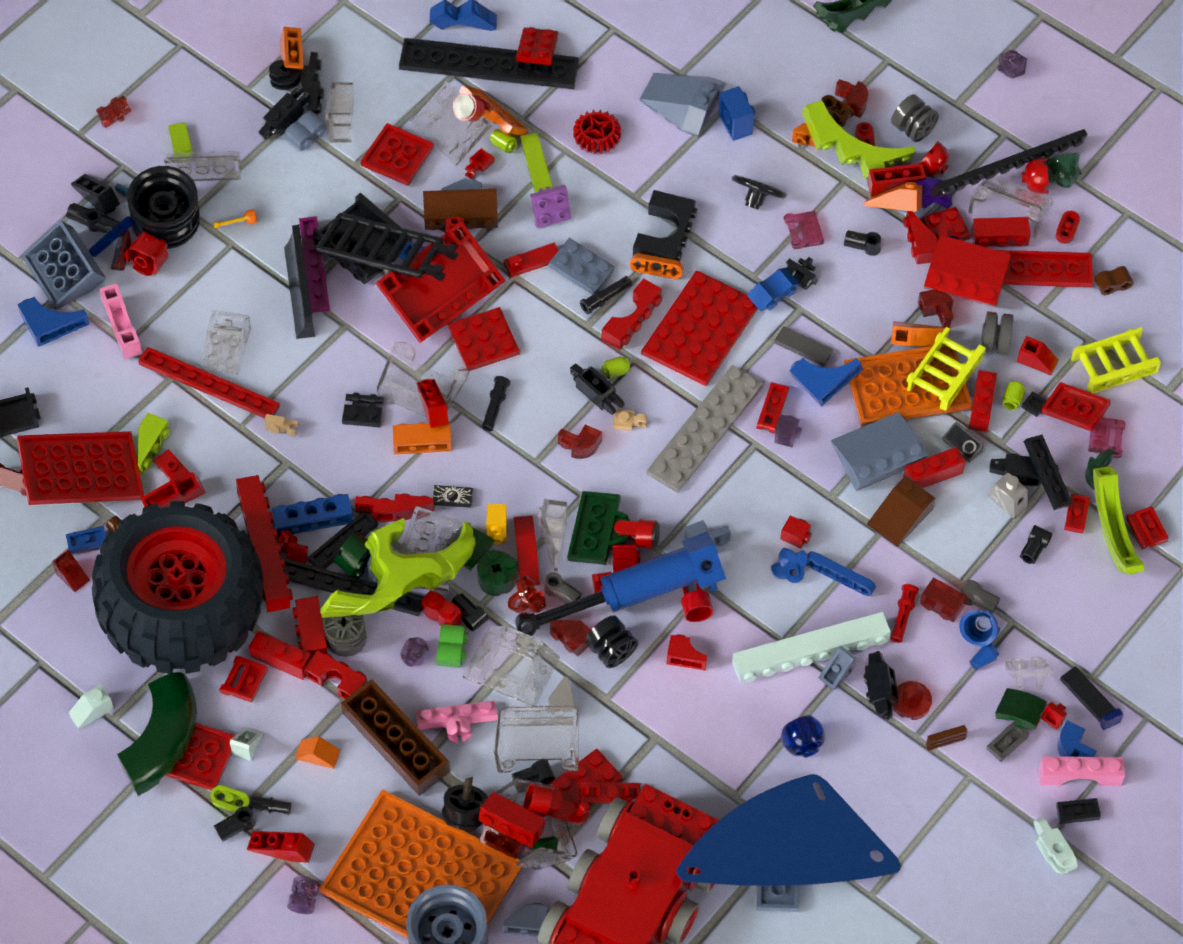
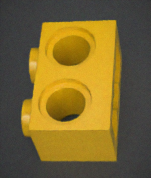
M487 504V536L495 540L494 545L507 543V504Z

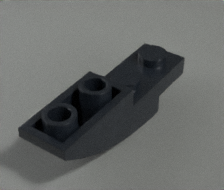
M311 52L309 66H304L301 69V86L303 94L309 93L311 95L310 100L305 105L307 110H311L318 116V113L322 111L320 99L324 98V88H321L319 74H317L318 70H321L322 61L318 58V52Z

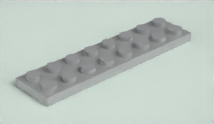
M731 365L647 469V475L679 493L763 388V383Z

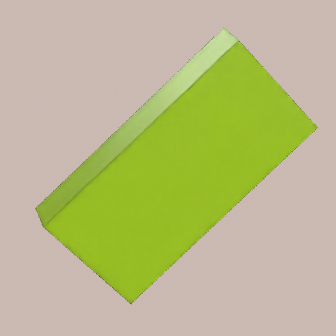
M186 122L168 125L175 157L193 154Z

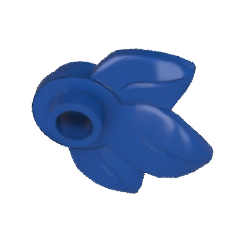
M782 548L779 553V563L773 564L771 570L779 579H787L791 583H798L804 578V568L808 564V556L804 550L795 554L788 548ZM797 570L796 575L792 576V572Z

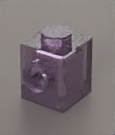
M781 414L774 443L793 448L795 439L800 437L802 427H799L800 419L791 415Z

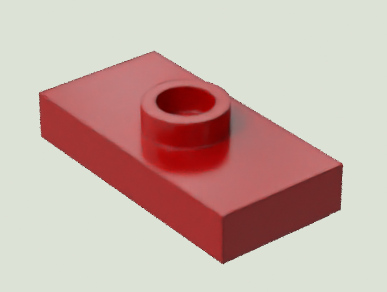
M169 449L153 459L157 467L169 480L174 479L178 481L190 474Z

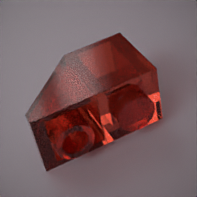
M552 620L550 622V635L555 640L561 641L568 652H573L578 657L588 648L585 638L591 629L581 620Z

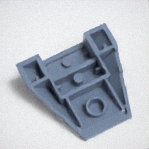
M653 73L640 97V101L656 113L662 114L668 122H673L682 132L699 137L705 126L706 114L715 97L719 98V94L725 88L726 83L711 77Z

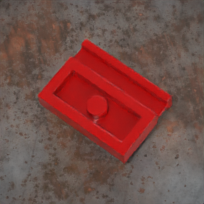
M1152 506L1136 511L1134 514L1126 515V520L1142 550L1149 546L1153 547L1168 542L1169 537Z

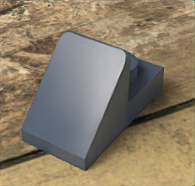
M839 646L818 678L835 690L852 672L850 667L856 660V657L843 646Z

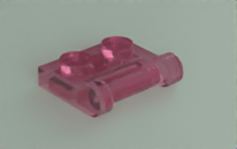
M815 211L784 215L783 219L788 226L793 249L824 244V238ZM794 223H799L803 236L802 240L798 237Z
M1102 417L1094 430L1090 431L1088 452L1107 454L1114 458L1122 457V436L1126 422ZM1110 427L1115 429L1114 447L1108 446Z

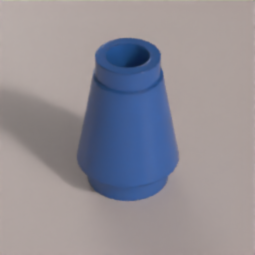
M990 643L989 645L982 646L969 663L975 670H978L997 660L1000 654L996 647Z

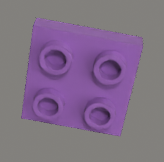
M565 185L554 188L546 187V190L539 189V192L530 194L534 222L537 228L572 219L567 187Z

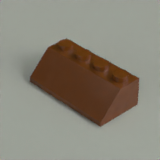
M497 189L423 191L425 230L446 229L445 219L450 217L464 218V225L467 229L498 228Z

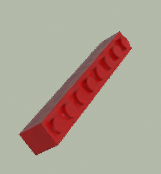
M259 475L236 479V490L247 534L255 547L263 571V599L266 611L268 613L290 609V600H293L292 589L287 587L289 584L288 574L283 572L285 562L284 558L279 556L281 554L280 543L275 541L277 531L276 527L271 525V523H274L273 515L267 509L270 508L268 497H264V493H266L265 484L260 482Z

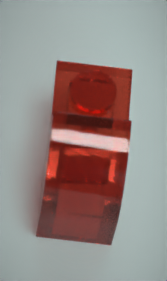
M839 79L836 83L835 95L846 99V104L854 110V116L861 118L867 108V87L860 81L853 85L850 82Z
M939 290L919 292L918 305L922 316L938 315L942 327L950 328L951 321L954 319L952 312L953 299L951 296Z
M586 424L578 436L562 428L558 433V444L564 449H570L571 457L575 459H585L592 456L602 442V431Z

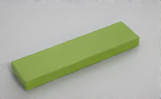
M538 133L520 135L534 192H539V189L546 190V187L553 188Z

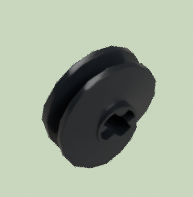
M283 59L273 62L269 67L271 86L278 90L295 88L301 81V69L285 67Z

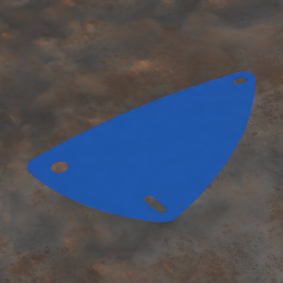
M810 774L768 789L729 812L696 842L677 867L676 873L680 879L686 882L741 886H791L845 882L898 873L901 865L897 856L836 790L822 777ZM816 782L820 785L825 800L818 798L813 783ZM873 850L881 852L883 860L881 862L873 860L870 852ZM698 867L701 873L689 875L687 868Z

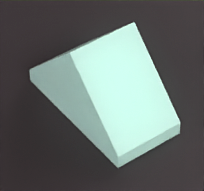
M246 727L241 729L230 740L232 755L252 761L263 733Z

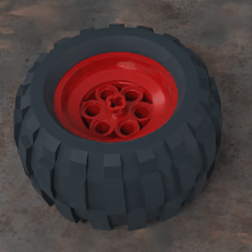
M170 501L169 507L159 508L158 504L144 507L142 514L139 516L135 513L130 514L119 522L118 529H115L113 533L109 532L102 543L100 554H97L92 571V597L95 615L104 634H107L108 640L120 654L125 652L132 663L143 668L154 665L157 672L172 674L173 669H185L186 674L199 672L200 665L208 663L209 666L214 667L225 661L227 652H237L246 642L248 630L253 631L261 613L263 571L251 539L244 530L239 531L235 520L225 513L221 514L220 512L214 514L212 507L200 503H195L194 507H185L184 501Z

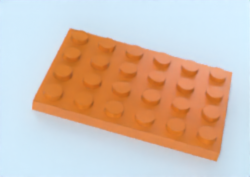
M943 345L939 352L959 362L957 352ZM933 346L857 358L861 362L863 370L849 382L861 427L897 412L900 413L904 420L972 409L966 384L947 411L940 408L941 400L938 396L915 384L911 391L907 390L908 382L906 380L909 374L915 372ZM936 358L929 364L951 377H957L959 374L957 369ZM854 359L844 360V365L851 362ZM926 371L920 377L941 390H948L950 387L948 383Z

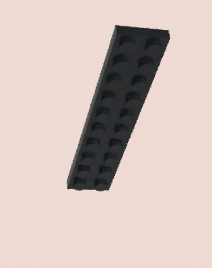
M404 38L399 70L574 89L579 57L554 54L551 65L517 62V50Z

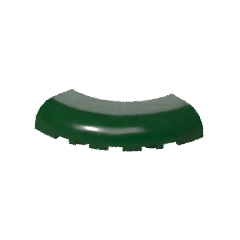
M172 672V674L164 675L148 683L153 700L150 720L139 738L117 754L121 767L138 796L159 784V780L174 770L173 766L183 758L188 750L191 737L193 738L197 708L193 688L184 673Z

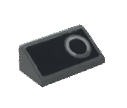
M955 422L942 437V440L951 448L957 447L962 457L969 463L983 452L984 444L958 422Z

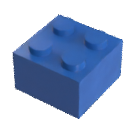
M739 86L721 92L719 94L718 115L731 139L735 141L752 135L756 113L754 107L750 106L746 93L742 92Z

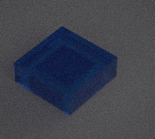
M1118 708L1102 716L1100 726L1103 730L1121 722L1123 717L1121 709Z

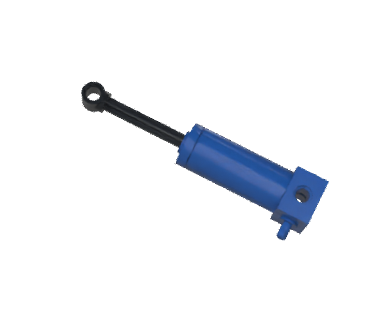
M708 531L682 540L683 548L611 573L609 576L600 577L603 585L600 592L537 615L527 612L520 613L515 619L517 631L522 637H531L535 634L536 630L540 629L539 626L598 604L606 602L614 613L620 611V609L631 607L696 582L700 588L709 585L710 591L716 592L718 590L716 582L726 579L715 544ZM525 622L530 623L528 627H521Z

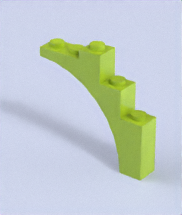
M822 100L805 105L802 110L816 149L826 151L834 147L841 165H852L858 162L865 180L868 179L870 169L893 167L898 162L902 164L912 160L913 155L916 153L914 146L883 148L856 139L835 122Z

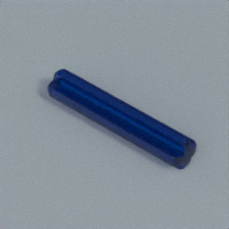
M129 216L125 217L88 250L92 257L98 256L134 224V221Z

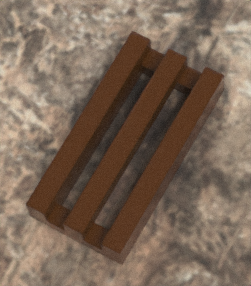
M961 725L928 735L926 741L927 750L930 751L965 740L966 733L968 732L966 726Z

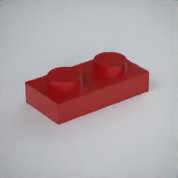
M1071 494L1070 497L1073 504L1068 507L1064 530L1083 534L1090 497Z

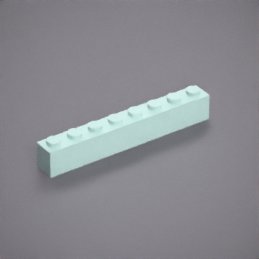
M883 612L733 653L732 664L739 683L744 681L751 682L758 677H769L780 671L787 672L797 666H808L812 662L819 660L826 661L833 656L839 646H843L851 652L854 650L862 651L872 645H883L889 641L891 631Z

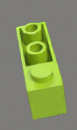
M150 413L146 414L138 428V466L141 475L145 473L146 469L151 467L152 459L155 454L160 452L161 444L164 439L169 437L171 431L168 420Z

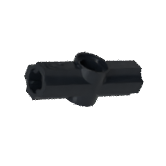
M73 203L67 209V218L86 225L92 232L100 231L112 237L118 236L121 232L122 222L101 214L97 208L88 209Z

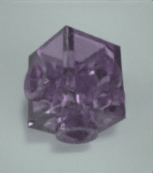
M1015 50L1002 53L999 57L998 71L1012 79L1024 75L1027 58Z

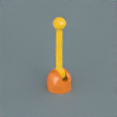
M255 209L246 211L241 218L224 222L216 221L213 223V227L218 229L220 226L245 221L247 224L258 223Z

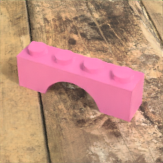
M117 283L99 289L102 303L124 360L142 354L140 341L130 322Z
M1042 756L1039 765L1040 785H1062L1074 779H1091L1097 781L1101 786H1121L1125 777L1123 757Z

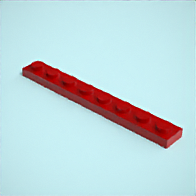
M150 347L146 348L138 360L139 365L264 419L266 414L275 415L280 408L279 402Z

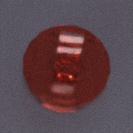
M528 576L518 579L516 582L518 591L508 600L509 609L516 613H521L528 608L535 613L543 611L547 606L546 599L542 591L537 592L534 587L537 585L535 581ZM520 599L519 606L515 608V602Z
M907 681L897 686L899 700L892 706L900 717L917 720L928 714L932 705V695L925 685L916 681Z

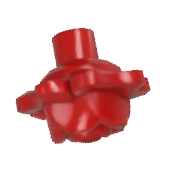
M283 530L278 538L280 547L287 553L288 544L290 542L297 543L298 538L291 534L289 530Z

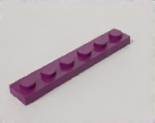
M317 216L299 218L312 313L330 311L322 253L316 251L317 245L313 241V229L316 227L319 230Z

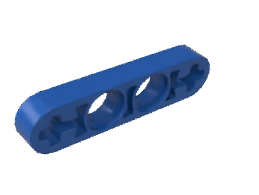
M811 551L807 555L808 567L865 596H871L876 588L875 583L870 579L816 552Z

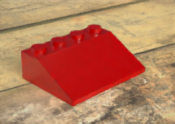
M940 235L929 266L924 288L996 308L1011 254Z

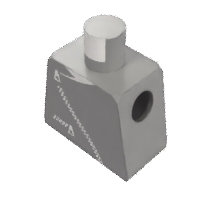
M1010 473L1005 474L999 479L988 493V496L1013 519L1028 507V490L1019 482L1016 476H1012Z

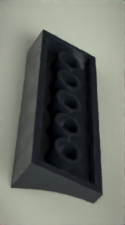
M292 225V234L284 247L296 339L315 337L300 225Z

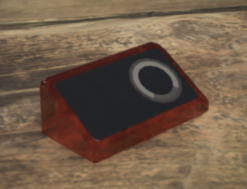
M125 230L117 240L111 264L112 270H125L127 261L125 252L131 245L129 230Z

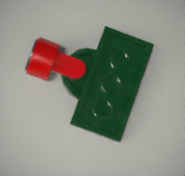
M582 491L567 559L572 562L606 565L609 549L613 548V545H624L629 540L635 541L637 548L654 549L659 541V523L657 520L639 519L638 522L630 521L627 514L618 511L621 501L620 494Z

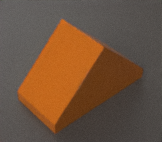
M319 736L301 740L295 759L334 769L340 749Z

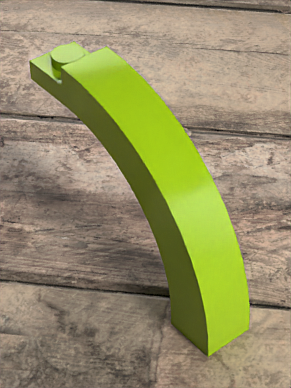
M1112 466L1093 469L1099 519L1112 560L1119 572L1130 575L1143 572L1144 563L1135 552L1125 526L1119 497L1118 474Z

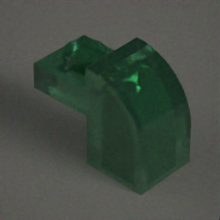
M1109 448L1104 453L1101 452L1096 459L1090 457L1088 461L1085 479L1093 490H1095L1093 469L1108 467L1112 462L1115 452Z

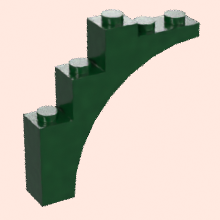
M839 0L827 3L817 1L813 7L817 11L816 15L828 22L827 26L833 32L839 31L843 33L854 19L865 20L875 7L881 6L886 8L892 0Z

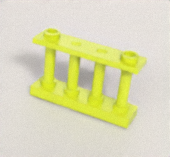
M948 327L943 332L938 333L933 347L915 372H911L906 380L908 382V391H911L916 384L938 396L941 400L940 408L945 411L948 410L984 358L986 349L979 344L976 350H969L948 338L950 330ZM943 345H946L967 356L968 361L966 364H961L939 352ZM936 358L957 369L959 374L957 377H951L929 364ZM926 371L945 381L950 387L948 390H941L920 377Z
M1142 327L1132 328L1124 333L1087 345H1079L1073 349L1072 362L1081 359L1091 378L1087 386L1089 393L1094 394L1158 373L1161 364L1159 358H1148L1139 342L1143 331ZM1132 343L1142 362L1132 364L1122 346ZM1115 348L1124 368L1114 369L1105 351ZM1098 354L1108 373L1097 375L1088 357Z

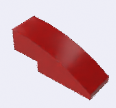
M192 472L178 481L170 480L143 496L141 501L144 507L158 504L159 508L169 507L170 501H184L186 503L206 492L200 478Z

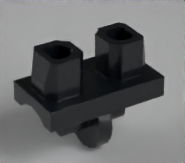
M810 257L806 260L800 258L798 263L789 258L786 262L787 269L794 277L797 274L802 276L798 281L800 283L799 286L807 290L812 283L816 285L818 279L812 273L816 269L812 265L813 259Z

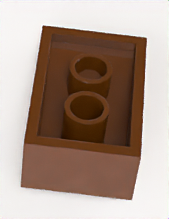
M904 476L891 490L867 522V525L898 547L933 510L936 498L907 476Z

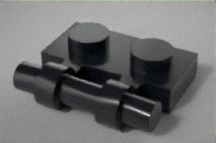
M356 392L353 394L346 393L345 401H352V405L344 404L342 424L380 428L382 408L376 407V404H383L384 397L377 396V394H370L369 396L360 395V393ZM359 402L369 403V406H359Z

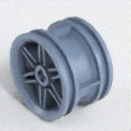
M456 885L435 886L424 891L411 904L406 921L409 944H488L485 909L480 900L469 890ZM455 911L457 915L450 914L449 912ZM435 916V920L430 922L429 918ZM469 925L472 926L471 930H465ZM423 938L430 939V941L425 942Z

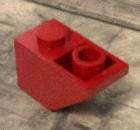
M1028 336L1025 337L1017 358L1018 363L1051 376L1059 360L1044 342Z

